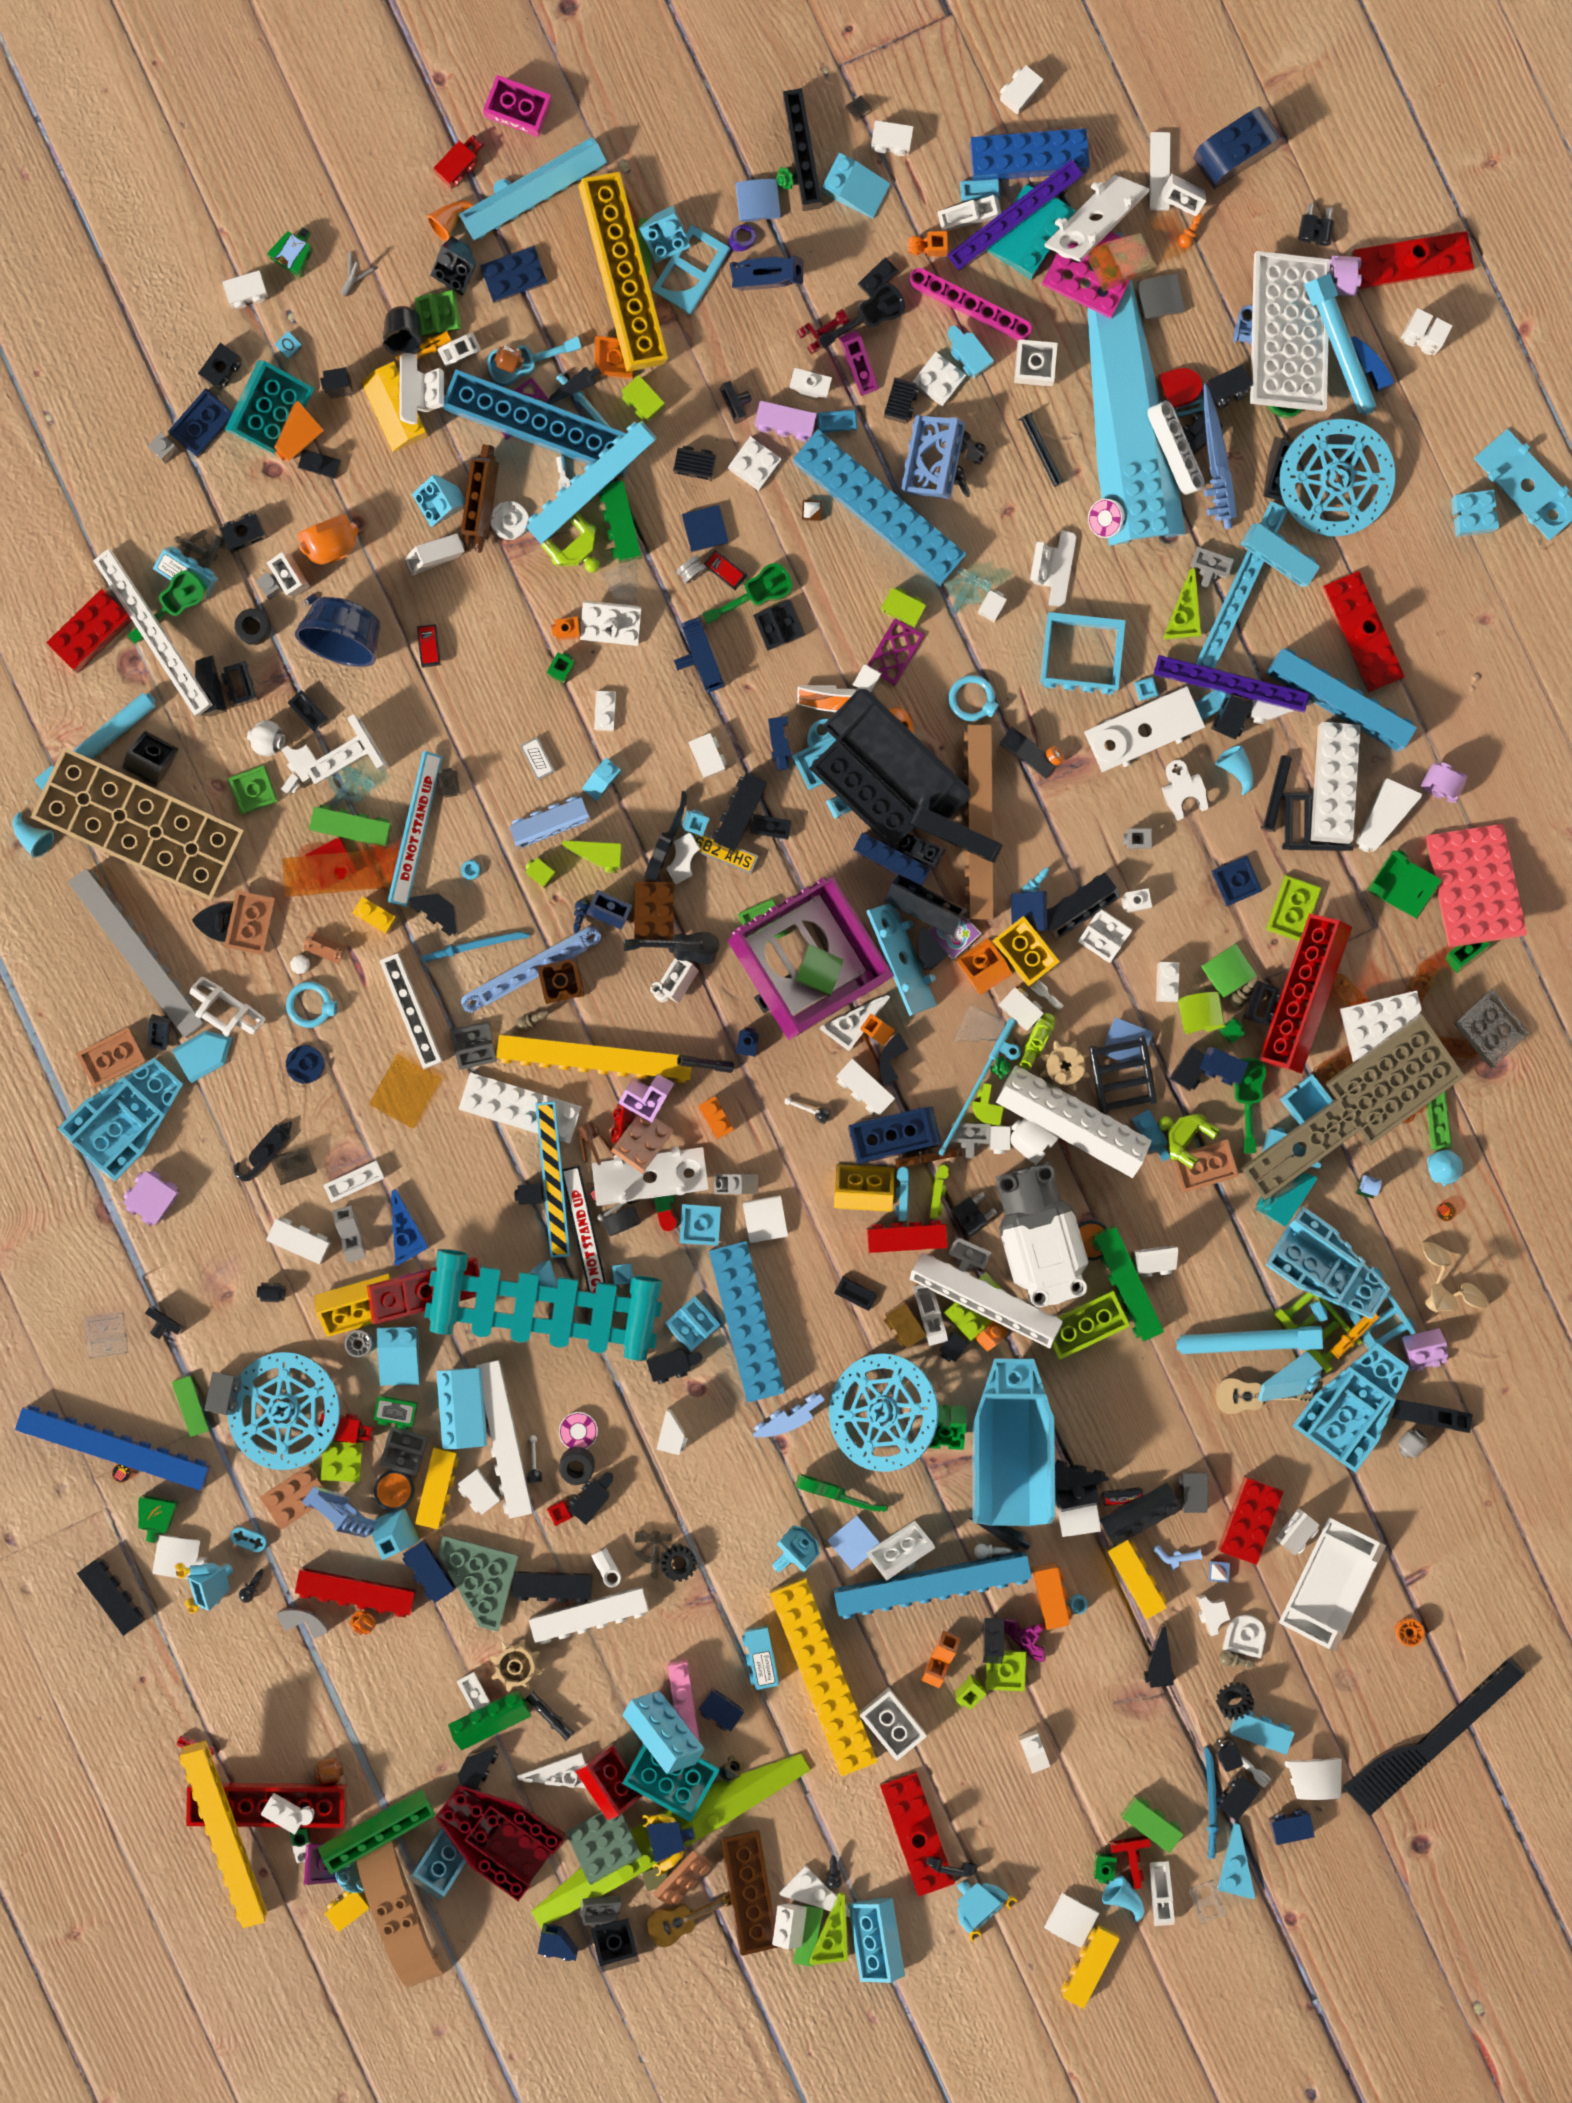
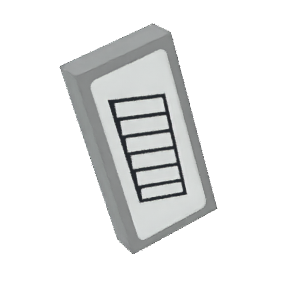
M538 737L520 745L537 780L555 772Z

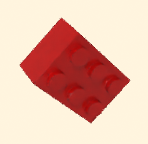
M613 1745L601 1750L575 1771L607 1820L619 1816L644 1796L622 1784L629 1768Z

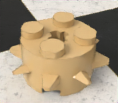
M1054 1041V1050L1049 1055H1040V1058L1045 1062V1070L1040 1074V1077H1049L1055 1087L1059 1088L1061 1085H1068L1073 1091H1076V1082L1081 1077H1090L1085 1071V1062L1090 1056L1081 1055L1076 1050V1041H1073L1069 1047H1061L1057 1041ZM1063 1060L1070 1065L1068 1071L1060 1068Z
M524 1639L519 1644L510 1646L503 1641V1650L500 1655L490 1656V1660L496 1664V1672L492 1679H500L503 1683H506V1690L510 1692L513 1686L518 1687L522 1685L527 1690L530 1689L529 1680L532 1675H541L542 1673L536 1667L535 1660L540 1652H532L525 1646ZM513 1661L520 1663V1669L511 1666Z

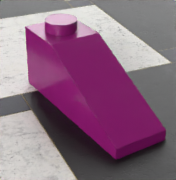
M855 330L838 337L860 395L863 396L878 390L879 387L861 335Z

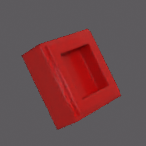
M565 1500L547 1508L555 1526L573 1518Z

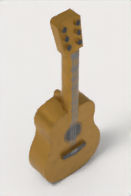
M730 1892L722 1896V1899L692 1912L683 1903L678 1904L674 1908L654 1910L647 1919L648 1931L653 1942L660 1947L673 1945L682 1935L694 1930V1919L725 1905L726 1907L732 1905Z

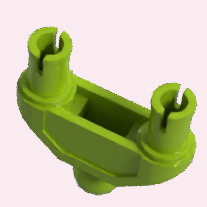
M578 512L575 514V517L579 522L574 516L570 519V522L581 532L577 539L564 550H560L551 538L547 539V544L544 542L541 547L551 556L552 563L555 566H579L585 562V569L588 572L594 573L600 567V562L596 558L590 557L594 552L596 527L592 524L589 525Z
M1044 1013L1038 1019L1024 1047L1025 1054L1020 1062V1066L1026 1070L1031 1069L1035 1058L1040 1056L1049 1036H1051L1054 1030L1055 1018L1051 1013Z
M1202 1114L1181 1117L1175 1124L1169 1116H1163L1158 1121L1161 1130L1169 1131L1170 1158L1173 1161L1179 1160L1190 1167V1169L1196 1166L1199 1159L1186 1152L1185 1148L1196 1133L1202 1131L1215 1140L1217 1138L1216 1135L1218 1136L1221 1131L1220 1128L1209 1123Z

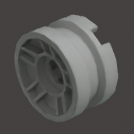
M696 555L680 566L676 573L683 577L685 584H689L690 580H695L707 567L700 563V558Z
M355 1330L347 1335L344 1346L349 1355L363 1357L372 1350L373 1338L365 1330ZM356 1340L362 1341L361 1347H356Z

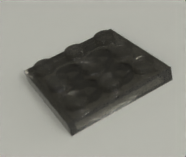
M1493 989L1486 992L1453 1023L1490 1068L1495 1067L1529 1034L1527 1029Z

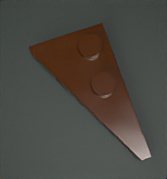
M961 1148L946 1150L943 1156L939 1152L929 1154V1151L925 1150L917 1152V1156L910 1157L909 1153L898 1155V1159L894 1161L895 1167L898 1168L963 1155Z

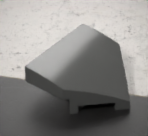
M621 1896L582 1899L580 1916L583 1919V1924L594 1928L618 1921L616 1915L619 1914L622 1904Z

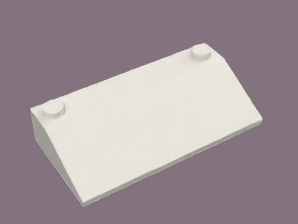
M1329 1517L1279 1623L1330 1650L1336 1651L1386 1545Z

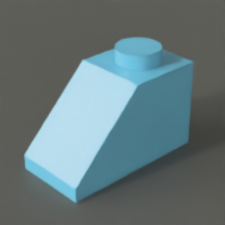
M605 758L592 773L582 790L595 801H598L622 771L608 758Z

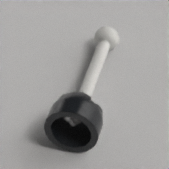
M790 1097L785 1098V1104H792L815 1114L818 1122L826 1124L831 1110L826 1108L814 1110L792 1101Z
M532 1435L529 1438L532 1446V1469L527 1473V1483L543 1482L542 1473L536 1469L535 1442L537 1437Z

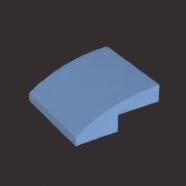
M777 179L748 180L735 183L739 221H759L760 219H779L781 217Z
M1114 1017L1103 1046L1136 1040L1142 1035H1145L1148 1046L1153 1032ZM1140 1047L1103 1054L1121 1062L1142 1058Z

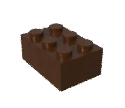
M635 882L634 939L674 940V882Z

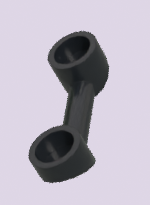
M927 1856L926 1860L927 1865L938 1873L961 1877L972 1876L978 1869V1865L969 1862H963L962 1868L942 1865L943 1859Z

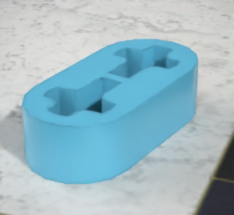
M240 1526L231 1532V1541L243 1548L254 1552H261L267 1546V1538L263 1534ZM240 1531H242V1535L247 1537L248 1539L246 1540L242 1538L240 1541H238L235 1533H239ZM260 1538L263 1546L260 1545L256 1548V1544L251 1542L250 1539L257 1540Z

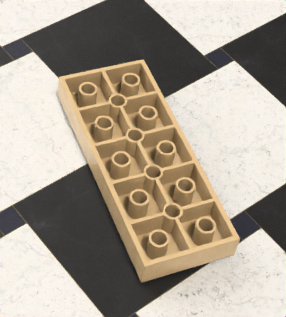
M63 747L30 817L210 901H213L245 832L232 824L66 747Z

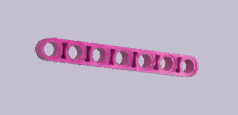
M916 268L911 272L910 285L915 290L1013 339L1027 340L1030 337L1032 327L1027 320L922 268ZM920 275L924 281L917 283L913 278ZM933 284L940 285L941 290L933 291L931 289V286ZM954 292L958 295V299L951 300L948 294ZM972 301L976 306L970 309L966 307L965 303ZM990 310L992 311L993 315L991 317H985L983 315V311ZM1006 318L1010 321V324L1004 326L1000 323V320ZM1025 327L1027 333L1022 335L1018 333L1017 329Z

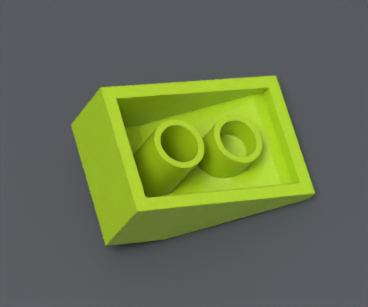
M562 841L564 848L604 869L605 873H617V870H622L623 846L621 844Z
M986 1271L978 1278V1280H983L994 1288L1002 1289ZM955 1301L943 1311L970 1341L992 1321Z

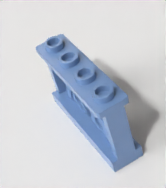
M916 415L912 425V438L909 441L908 458L905 461V473L901 480V490L908 495L951 499L966 423L958 418ZM933 425L936 434L933 435V432L928 429L929 433L925 436L926 427ZM939 425L949 426V429L940 432ZM941 440H942V444H944V443L946 442L945 448H942V447H941ZM936 444L938 451L943 454V459L936 462L929 471L922 456L931 446ZM938 467H941L940 473L936 470ZM919 475L918 483L922 482L925 477L927 478L922 486L915 487L916 476ZM930 482L937 485L936 489H927Z
M314 1486L302 1501L307 1507L317 1509L335 1525L333 1529L338 1532L366 1538L374 1532V1526L377 1524L375 1520L366 1518L349 1504L348 1500L350 1498L342 1493Z

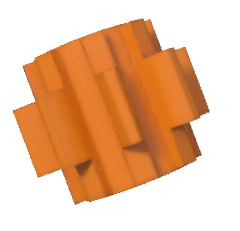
M359 1610L351 1617L350 1624L357 1634L367 1635L375 1628L376 1621L369 1611Z

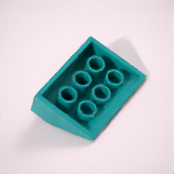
M1025 184L1013 204L1031 191L1033 187ZM1054 198L986 251L1032 280L1051 252V249L1045 247V243L1060 229L1059 226L1055 225V222L1058 218H1065L1068 221L1075 214L1076 210L1059 199Z
M258 360L225 431L276 455L275 452L277 450L274 447L293 404L299 401L306 408L315 388L264 360Z
M643 1743L622 1784L691 1822L720 1769L700 1757L695 1765L666 1774Z

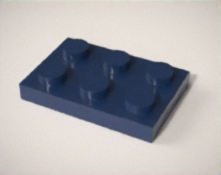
M535 246L480 265L493 303L548 284Z

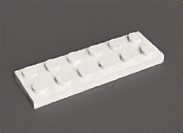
M470 1072L459 1110L538 1134L535 1103L555 1101L559 1140L571 1143L582 1106Z

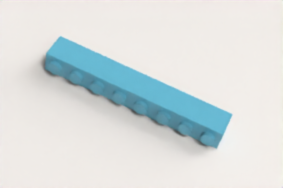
M591 137L458 215L473 240L483 238L492 229L500 228L504 222L517 218L520 213L534 208L540 201L551 198L559 190L567 189L571 183L582 180L592 171L601 169L607 161L598 143Z
M643 421L638 424L633 422L627 428L628 433L624 437L620 434L612 442L614 446L608 450L606 447L598 455L600 457L595 463L591 461L584 467L586 472L581 476L577 474L570 480L572 484L567 489L565 487L560 489L556 493L557 498L553 502L551 500L547 501L542 506L543 511L539 515L534 513L528 519L530 523L526 528L541 544L549 539L657 440V437Z

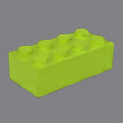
M1107 1291L1057 1315L1063 1323L1052 1347L1057 1358L1061 1360L1130 1327L1114 1291Z

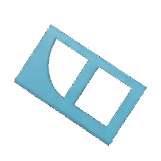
M692 224L686 233L688 241L694 236L718 250L711 264L704 273L679 258L683 252L681 251L671 257L652 288L653 293L690 315L731 250L729 246ZM674 265L700 280L693 288L685 291H671L661 287Z

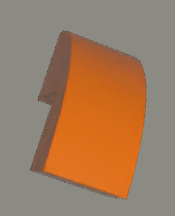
M943 1630L930 1656L921 1681L937 1688L941 1686L948 1666L957 1652L961 1640L960 1637Z

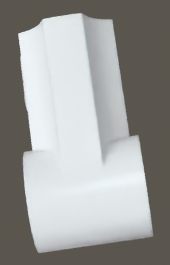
M604 1548L592 1555L604 1583L608 1587L617 1586L622 1580V1574L614 1563L608 1549ZM611 1572L615 1573L618 1577L615 1583H611L608 1580V1574Z

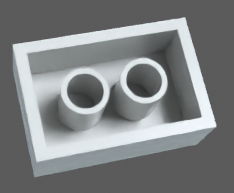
M890 1687L859 1711L860 1717L896 1761L927 1737L924 1729Z

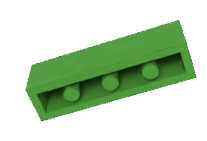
M320 804L319 808H313L309 830L387 848L392 825L387 823L388 819L385 818L368 819L369 815L358 813L357 816L350 815L348 810L339 809L336 812L332 811L330 806Z

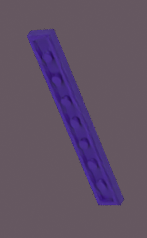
M1071 159L947 254V256L958 271L962 270L1082 178L1084 174L1074 160Z
M1158 655L1153 673L1156 676L1305 713L1310 695L1308 692Z

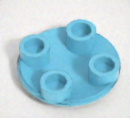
M356 1861L335 1872L338 1884L346 1891L352 1893L364 1891Z

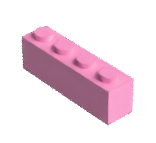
M688 1659L668 1662L674 1709L699 1741L700 1736Z

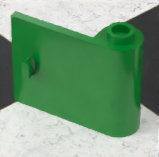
M1393 850L1367 890L1386 903L1418 919L1443 880L1411 863L1407 859L1408 855L1402 850Z

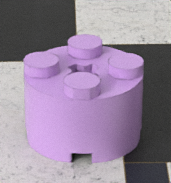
M1332 256L1330 260V267H1332L1330 275L1338 296H1356L1358 286L1361 285V274H1358V269L1361 267V257Z
M1442 762L1441 765L1433 763L1421 787H1424L1425 791L1437 798L1447 797L1448 802L1456 803L1467 782L1468 776L1462 772H1454L1451 770L1452 766Z

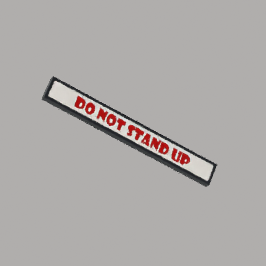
M579 1165L562 1169L563 1183L588 1292L595 1293L597 1282L606 1283V1278Z

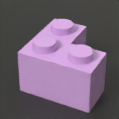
M659 1074L656 1075L650 1087L632 1078L618 1103L646 1120L653 1122L674 1083Z

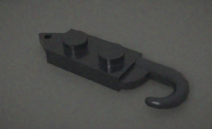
M292 1121L281 1125L276 1124L249 1155V1161L253 1169L247 1175H242L239 1172L240 1162L236 1163L234 1174L237 1179L247 1182L258 1175L291 1138Z

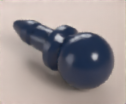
M580 899L575 903L576 911H574V915L576 918L573 925L575 934L580 930L583 918L587 917L586 913L590 904L585 899Z

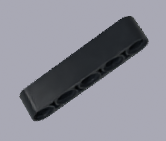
M918 805L909 821L910 825L992 863L996 862L1003 847L1001 843Z

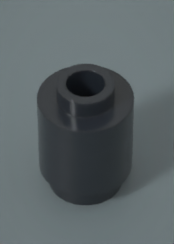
M262 1282L261 1286L257 1287V1298H260V1302L280 1303V1301H285L286 1286L281 1285V1283Z

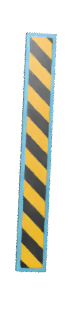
M556 1102L535 1103L551 1258L570 1256Z

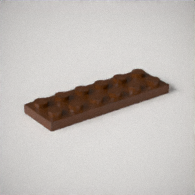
M754 1830L720 1838L740 1955L744 1956L778 1948V1946L772 1945L775 1919L760 1831Z

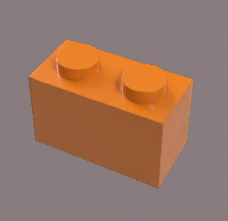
M715 1096L698 1105L716 1139L734 1130Z

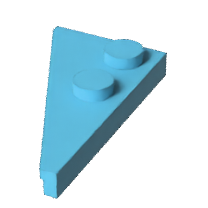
M1234 1822L1217 1889L1255 1899L1240 1825Z

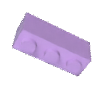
M760 401L755 427L758 428V431L764 433L774 431L779 436L788 437V435L795 436V439L806 442L813 435L817 414Z

